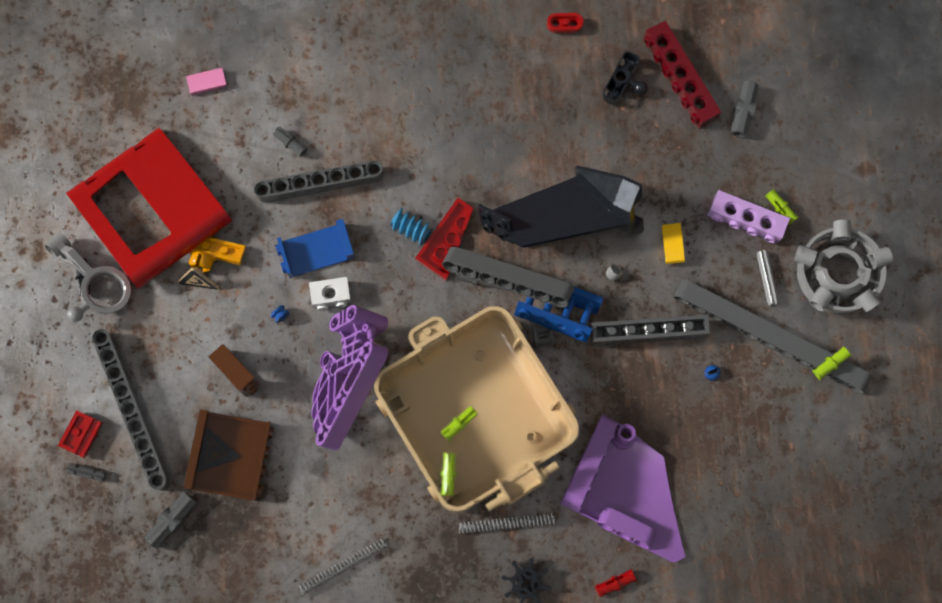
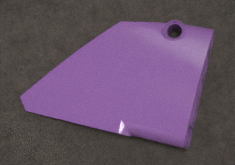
M601 415L560 504L596 521L599 527L672 563L684 559L685 553L673 508L664 457L636 435L633 426L629 424L622 425L611 418ZM621 432H626L629 435V439L623 438Z

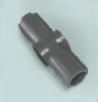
M744 81L742 84L740 96L737 99L733 112L735 116L730 134L734 137L741 138L747 136L750 120L753 118L756 109L755 100L759 89V84L755 81Z
M183 492L171 507L166 508L157 519L158 522L144 537L146 542L155 549H158L171 533L173 534L180 528L184 518L198 502L189 494Z

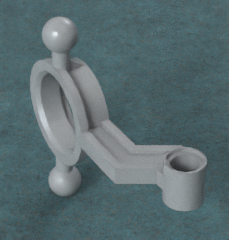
M62 233L57 234L44 244L47 251L53 257L60 256L65 262L73 264L84 276L81 283V296L84 303L79 307H72L68 310L67 317L70 321H81L83 313L89 308L98 313L110 314L119 311L126 305L130 298L131 287L127 279L128 276L124 271L121 272L110 266L92 269L76 250L71 247L70 241ZM98 276L113 277L122 287V298L113 306H99L89 297V283Z

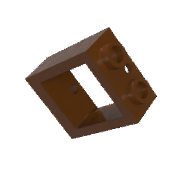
M224 344L208 356L245 397L248 394L250 396L258 390L257 386L260 383Z

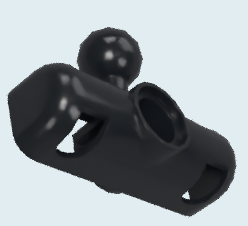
M626 51L622 55L602 94L603 100L608 104H616L627 85L633 88L636 95H644L647 92L648 86L644 81L637 82L631 78L640 60L638 55L630 51ZM622 59L625 60L623 66H621ZM621 76L625 80L619 81L616 77ZM606 89L609 91L607 96L604 94Z

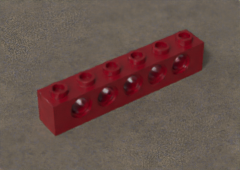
M666 20L647 29L644 43L647 48L652 50L653 58L656 63L661 65L665 78H668L672 83V90L675 94L678 93L683 108L687 109L690 113L692 123L696 124L700 129L717 120L722 112ZM658 43H664L666 47H661ZM667 58H673L675 62H670ZM677 73H682L684 77H678ZM686 88L692 89L694 93L687 92ZM695 104H701L703 108L699 109Z

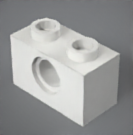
M347 277L309 282L311 302L314 309L317 308L319 311L327 310L329 306L341 308L352 303ZM327 292H336L333 298H326Z

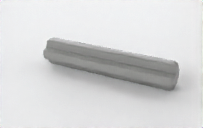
M761 250L757 253V259L767 303L769 306L777 305L779 299L768 251Z

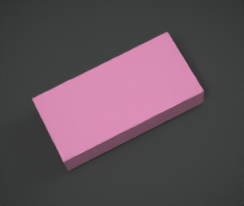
M223 68L186 76L191 95L227 87Z

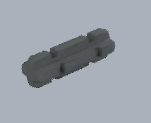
M69 463L67 467V473L104 482L106 472L96 471V469Z

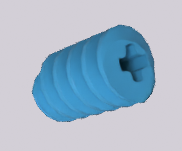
M401 207L390 224L393 231L399 229L400 235L406 232L405 237L407 239L412 237L413 242L419 240L418 244L420 246L424 245L433 228L428 229V222L422 226L423 219L415 222L416 215L409 218V211L403 215V208Z

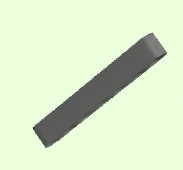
M367 161L260 181L254 186V193L260 202L268 203L379 182L383 179L384 171L379 161ZM374 168L380 170L377 174H371L370 171ZM354 172L361 173L358 178L352 177ZM337 175L343 177L340 181L333 180ZM317 179L324 180L320 185L315 184ZM300 182L305 183L303 188H297L296 186ZM280 186H287L285 191H278ZM263 189L268 190V192L265 195L259 194L260 191Z
M458 247L449 248L442 263L444 269L449 272L558 307H567L574 291V287L568 282Z

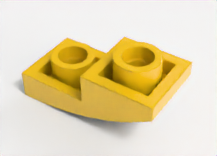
M681 223L662 225L666 264L685 262Z

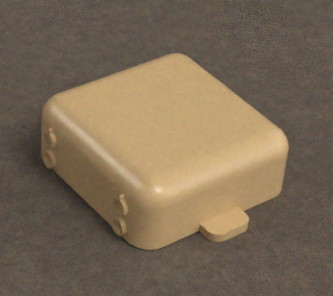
M497 306L487 307L451 329L448 328L442 318L437 316L431 317L416 326L409 333V341L415 351L380 371L374 383L375 393L378 397V400L375 401L384 417L389 416L430 486L427 489L436 503L440 501L445 509L454 513L465 512L498 491H501V493L497 495V498L485 504L488 510L491 511L501 504L509 503L511 505L545 484L544 480L548 478V475L558 470L559 466L556 462H553L544 469L541 467L537 470V467L569 448L578 435L579 427L574 416L576 412L573 406L565 402L522 334L521 330L523 328L517 319L514 320L507 310ZM468 407H473L478 415L464 427L465 430L462 429L449 442L441 431L454 421V417L457 418ZM443 453L457 454L455 465L457 477H455L454 496L448 495V492L447 495H441Z

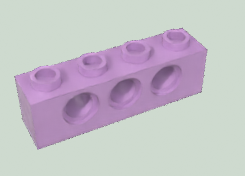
M720 190L716 193L707 215L716 222L723 221L728 223L731 228L743 229L751 236L758 235L763 237L769 243H779L783 238L790 219ZM726 208L732 209L734 214H728ZM744 215L750 216L752 221L747 222L744 219ZM761 222H766L769 225V229L763 228Z

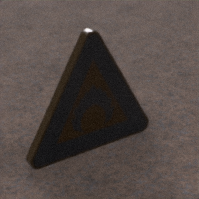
M210 429L205 430L197 471L201 472L239 458V454Z

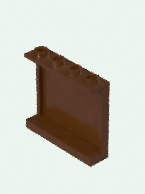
M200 409L183 488L256 501V497H260L262 485H259L260 477L264 478L266 471L263 461L264 458H268L270 446H267L268 438L272 439L274 427H270L271 422L212 413ZM210 429L239 454V458L201 472L197 471L205 430Z

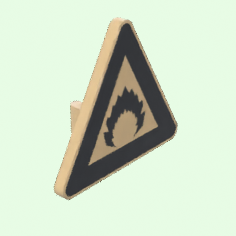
M198 267L191 268L177 282V284L219 290V286L202 274L203 269Z

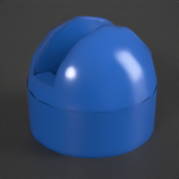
M709 365L704 371V375L709 381L717 380L721 374L719 367L716 365ZM715 369L717 370V373H713L712 375H709L708 373Z

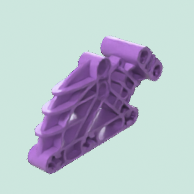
M351 305L331 318L329 328L331 331L341 334L343 347L341 351L342 356L325 351L320 358V366L323 371L313 392V406L311 410V416L314 419L313 430L317 434L316 444L318 446L338 450L343 443L387 359L388 349L374 343L375 336L386 330L388 326L387 317L356 305Z

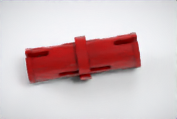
M630 569L616 577L613 575L610 577L611 579L595 585V589L601 598L615 590L618 592L621 590L620 588L636 582V578Z

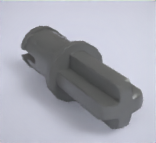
M280 126L274 130L273 135L285 144V148H290L299 157L306 153L307 147L296 140L294 135L291 136Z

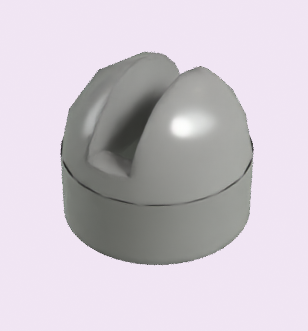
M611 264L607 268L606 276L611 281L618 280L623 275V271L616 264Z

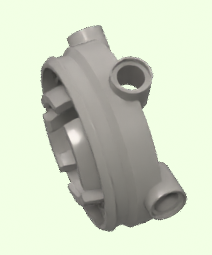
M836 220L833 222V228L818 233L806 246L799 245L794 261L798 262L797 278L799 286L812 307L822 312L825 310L831 313H849L863 308L867 313L881 303L877 297L885 284L886 265L893 262V256L888 247L880 249L869 236L852 229L850 220ZM827 239L828 243L846 244L848 241L852 243L850 247L842 245L830 246L818 254L817 250L811 249L816 243ZM856 245L866 254L864 259L854 250ZM834 255H841L851 262L856 260L859 269L856 270L858 279L850 284L836 283L829 276L827 269L820 267L822 259H830ZM809 268L811 282L817 279L820 284L814 292L810 288L804 270L807 271ZM871 272H873V279H870ZM866 285L872 286L871 289H868L850 302L853 306L839 307L840 301L848 299L850 295L855 296Z

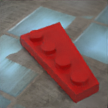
M460 198L456 199L415 257L416 261L445 281L449 271L444 269L442 263L449 248L459 247L473 207Z

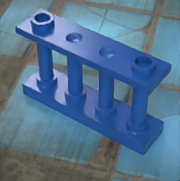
M574 287L569 304L564 308L561 316L550 313L552 304L545 303L543 310L532 306L534 299L530 297L526 298L525 303L518 301L514 315L587 343L592 328L587 327L591 313L597 315L603 297ZM573 306L584 310L580 323L569 320Z

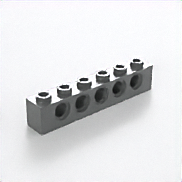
M708 315L595 322L590 325V328H592L590 333L591 346L706 338L710 334Z

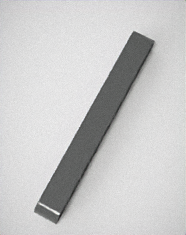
M98 329L93 333L92 341L148 484L153 489L166 490L170 485V477L115 338L105 329ZM103 335H107V340L104 343H100V338ZM113 352V359L107 361V355ZM121 370V375L114 379V372ZM124 387H127V394L125 396H121V390ZM130 405H134V406H135L134 412L131 413V414H128V412H127L128 407H129ZM141 422V424H142L141 430L138 431V432H135V430H134L135 425H136L137 423ZM148 440L149 447L146 450H142L141 444L143 441ZM155 458L156 465L153 468H149V460ZM162 476L163 483L157 486L155 481L157 477Z

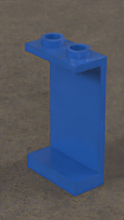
M336 220L337 225L285 241H282L281 237L277 238L278 245L275 246L278 256L282 255L284 261L280 263L283 273H287L289 278L355 259L344 220Z

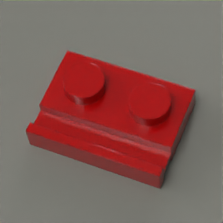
M76 410L58 446L85 458L103 422Z

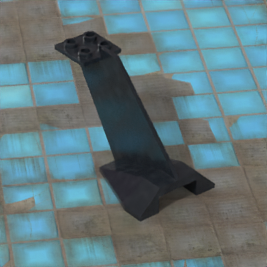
M577 165L575 167L576 177L493 210L479 204L478 210L482 228L485 232L492 233L502 241H508L522 248L614 228L634 235L642 233L644 230L643 218L634 215V206L642 197V184L626 176Z

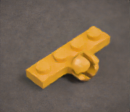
M210 237L189 252L191 254L189 265L191 268L202 267L203 272L210 271L215 260L241 265L246 246Z

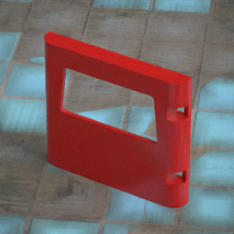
M159 127L141 139L142 141L137 145L131 146L94 172V175L85 181L83 180L66 192L67 196L138 289L232 222L224 208ZM121 172L126 173L171 232L169 236L137 255L132 253L92 200V197Z

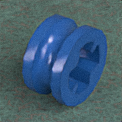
M284 305L276 308L270 315L271 318L276 319L275 322L277 324L282 322L290 313L288 310H284Z

